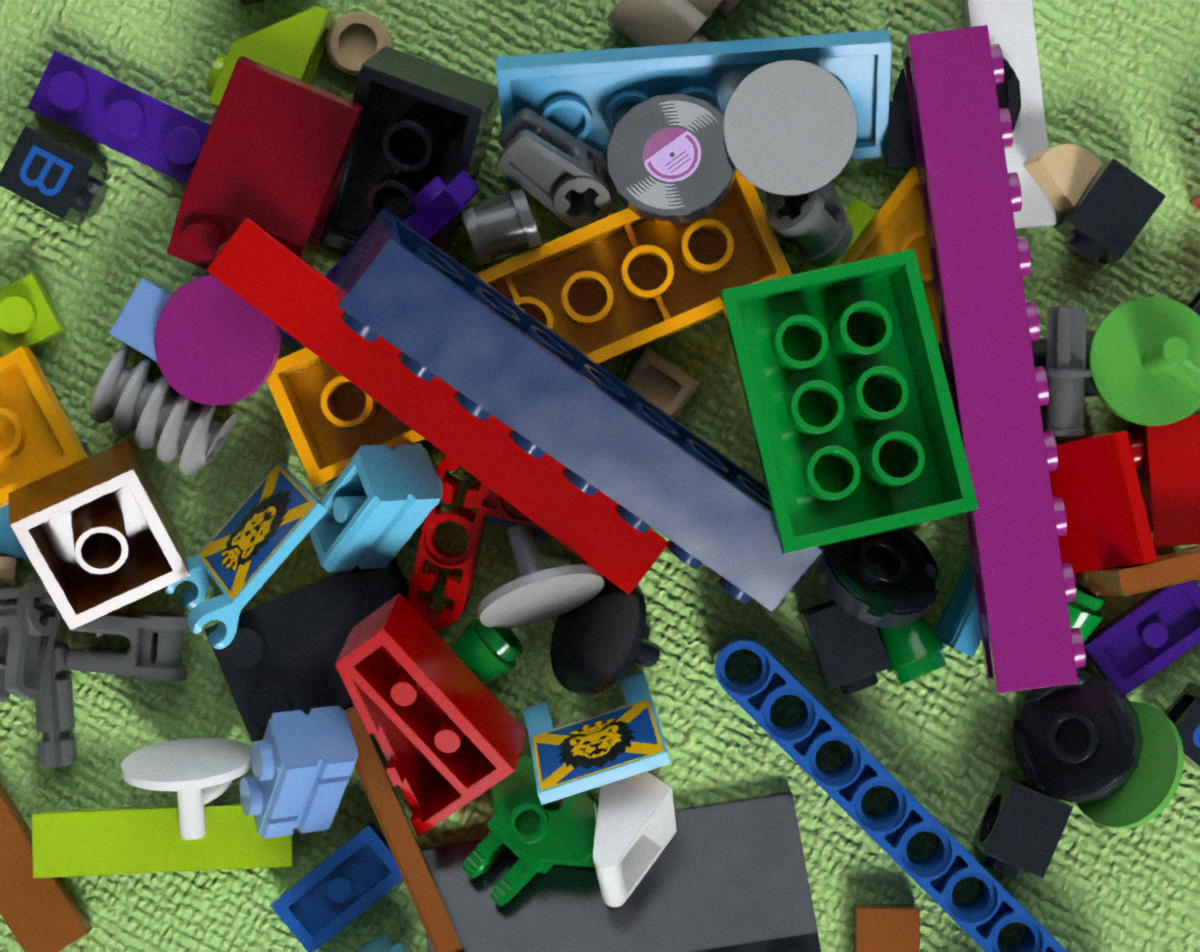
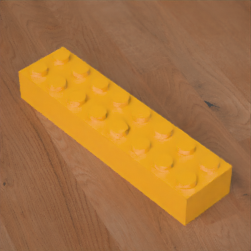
M737 171L732 190L724 201L712 213L690 223L672 224V221L657 219L653 222L640 218L632 210L626 208L480 271L475 275L602 366L724 313L719 294L721 290L792 275L775 233L768 222V217L754 185ZM306 347L277 359L271 375L266 380L312 487L324 486L335 481L344 467L348 466L350 459L361 445H387L392 449L395 444H421L427 441Z

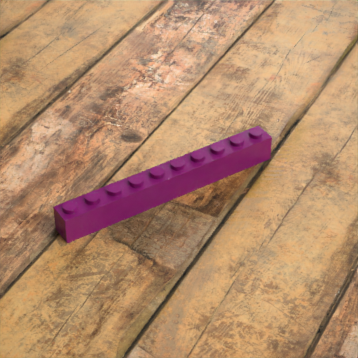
M987 25L909 35L901 53L917 158L918 178L944 369L979 509L964 513L988 690L995 693H1006L1078 684L1076 668L1085 666V647L1080 629L1078 627H1070L1067 602L1076 600V582L1071 563H1062L1058 540V536H1066L1067 517L1062 498L1060 496H1052L1049 471H1055L1058 468V453L1054 434L1052 431H1043L1040 406H1045L1049 403V388L1045 369L1043 366H1034L1031 341L1039 340L1040 323L1035 302H1026L1022 277L1029 276L1031 273V258L1026 237L1017 238L1013 212L1021 211L1022 193L1018 174L1016 172L1008 173L1004 148L1012 147L1013 128L1009 109H999L996 84L1003 83L1004 63L1001 47L999 44L990 45Z

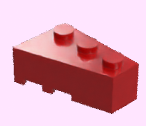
M401 593L397 594L351 629L335 662V666L368 735L374 733L388 762L385 770L393 787L399 785L412 812L410 822L417 837H419L515 772L527 731Z

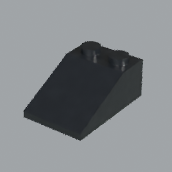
M384 46L364 62L353 98L354 103L364 107L321 242L349 252L383 208L394 214L401 221L406 220L416 210L409 203L410 199L436 176H439L447 184L461 171L465 170L475 181L499 110L498 87ZM461 212L428 239L447 254L460 223Z
M395 557L386 568L360 569L356 565L353 570L338 572L245 611L239 616L236 634L231 643L223 649L212 647L252 743L263 740L272 713L302 710L308 715L311 708L339 705L343 710L354 706L335 666V662L351 629L399 593L408 601L409 589ZM219 623L204 629L207 637L217 629Z

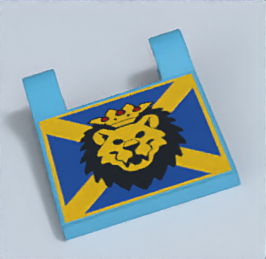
M278 461L198 554L187 559L190 576L162 589L165 593L171 594L179 583L191 581L190 589L180 598L184 607L192 609L187 617L188 627L194 634H199L206 623L212 620H219L217 629L208 636V642L215 649H223L234 639L240 611L328 510L288 467ZM210 577H212L224 594L204 601L208 592Z
M643 670L619 679L627 705L559 727L553 725L547 701L523 708L530 740L537 794L541 805L671 764Z

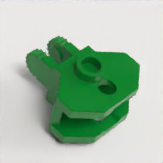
M519 756L515 772L491 787L495 816L486 824L491 831L475 850L470 853L461 867L473 879L486 872L507 847L519 858L508 872L495 883L489 895L499 907L504 906L513 899L537 872L546 874L554 864L595 867L593 846L599 801L587 790L565 797L562 807L558 810L555 809V801L541 805L537 794L532 757Z

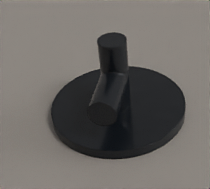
M603 576L604 587L594 598L580 607L558 616L552 634L550 656L554 675L565 689L579 695H595L615 684L627 671L632 661L645 667H652L658 661L660 655L659 646L643 638L646 624V604L644 594L638 584L628 595Z

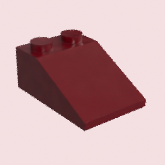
M241 56L236 62L183 193L167 253L207 270L247 217L313 267L364 106Z

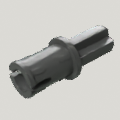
M1055 306L1047 311L1045 372L1048 380L1049 403L1045 405L1044 432L1052 431L1054 436L1086 435V428H1084L1085 377H1092V370L1086 369L1087 312L1085 308L1079 306Z

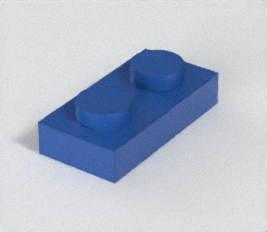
M370 821L277 897L270 906L308 952H315L401 882L403 877L385 836Z

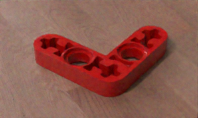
M446 455L438 463L436 471L442 482L443 494L441 500L451 505L457 496L459 479L449 475L450 471L457 470L460 465ZM482 482L473 483L465 495L463 507H443L440 500L439 504L424 519L408 592V602L432 628L441 629L452 625L459 619L467 606L487 516L542 529ZM465 508H476V515ZM445 521H454L461 524L469 536L467 549L459 553H449L443 550L435 538L437 525ZM428 560L436 566H429ZM441 568L453 569L447 577L445 596L454 599V602H447L443 610H436L432 608L433 598L425 595L424 592H430L439 579ZM462 568L463 574H461L459 571L455 569Z

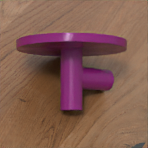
M213 275L202 276L186 283L170 297L160 313L154 338L156 359L167 382L187 399L213 406L233 404L255 393L271 375L278 359L281 342L280 327Z

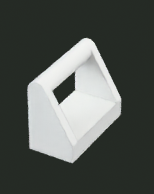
M647 771L600 787L593 861L603 901L610 907H619L626 902L677 832L672 788Z

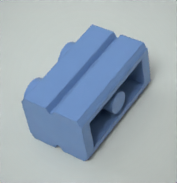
M336 705L311 708L308 715L302 710L272 713L263 740L252 743L251 764L253 771L251 776L241 778L240 800L244 814L246 816L253 815L257 832L264 839L292 835L296 828L301 833L330 829L359 755L346 710Z

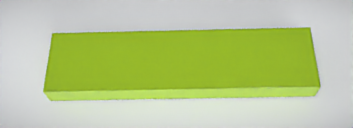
M241 802L204 805L206 835L195 840H185L180 837L178 805L35 811L32 813L33 878L293 867V834L264 839L257 832L253 815L246 816L244 814Z

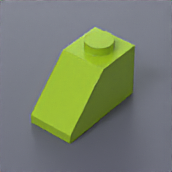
M315 6L233 41L227 56L219 55L212 65L206 84V90L212 93L208 103L216 110L218 109L236 62L241 56L313 85L327 50L326 39L328 32L335 22L330 12Z

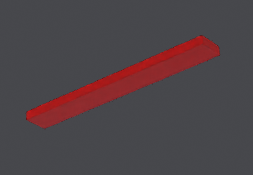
M246 217L207 268V272L628 595L667 547L666 543L668 541L651 527L646 533H642L628 524L615 511L618 503L600 490L592 497L574 486L562 473L565 466L547 453L541 459H537L521 449L508 435L512 429L492 414L487 421L472 415L456 401L454 394L457 390L445 381L435 376L431 382H428L415 375L398 359L401 350L381 336L375 342H370L354 332L341 319L344 310L338 307L336 285L250 218Z

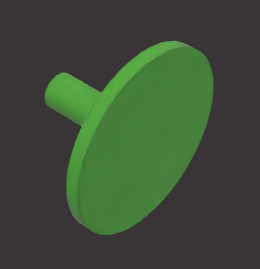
M1155 296L1130 300L1105 316L1091 338L1087 361L1088 369L1092 370L1091 383L1101 401L1119 417L1144 426L1172 424L1197 411L1200 408V316L1191 308L1178 301Z
M1130 701L1139 715L1143 738L1138 766L1126 784L1105 799L1076 803L1089 819L1113 829L1134 828L1156 817L1174 796L1182 776L1184 753L1182 740L1176 726L1163 712L1141 702Z

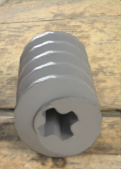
M126 346L120 349L112 357L96 385L90 407L91 419L102 424L113 417V432L121 437L131 434L136 429L134 436L136 446L146 450L158 442V459L169 463L181 454L179 471L188 477L195 474L202 467L208 465L220 451L237 422L238 413L233 411L220 423L214 420L217 406L203 404L197 410L192 407V400L187 399L181 394L174 396L170 393L172 386L163 375L154 383L148 380L152 366L151 360L145 358L130 370L126 367L130 348Z

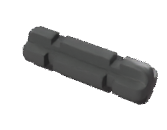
M62 642L54 643L44 697L42 700H35L37 732L43 733L42 741H38V758L40 765L48 768L69 766L77 758L76 738L70 737L69 732L71 728H75L72 678L66 677L65 656L70 651V647L67 643Z

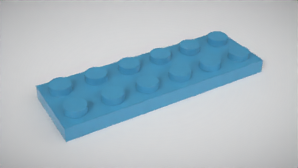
M888 30L496 57L501 127L503 129L507 122L521 109L528 108L590 147L601 151L607 158V146L614 128L633 106L657 95L685 94L707 101L724 115L734 90L750 73L776 61L799 60L815 64L827 70L841 82L850 95L857 117V137L850 159L885 157L887 126L889 125L892 41ZM506 174L507 183H516Z

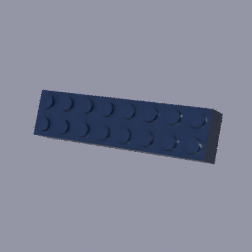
M385 208L381 210L336 270L338 307L344 310L341 319L349 328L370 342H375L381 336L401 350L398 359L415 375L428 382H431L435 376L445 381L457 390L454 398L468 412L483 421H487L492 414L512 429L508 435L521 449L537 459H541L545 453L565 466L562 473L574 486L592 497L598 490L618 503L615 511L628 524L642 533H646L650 527L657 530L669 539L666 546L677 558L694 569H697L702 563L719 574L717 578L719 585L741 603L748 604L753 598L770 611H773L821 554L822 549L819 546L782 555L766 485Z

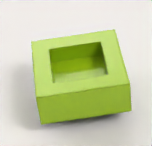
M30 273L0 289V351L3 356L21 346L33 349L67 331L39 275Z

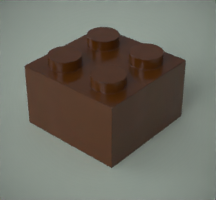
M129 439L8 493L9 525L70 631L190 576L184 543Z

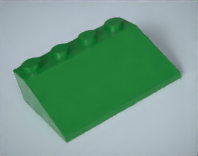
M915 249L724 289L719 292L782 555L952 517L979 509Z

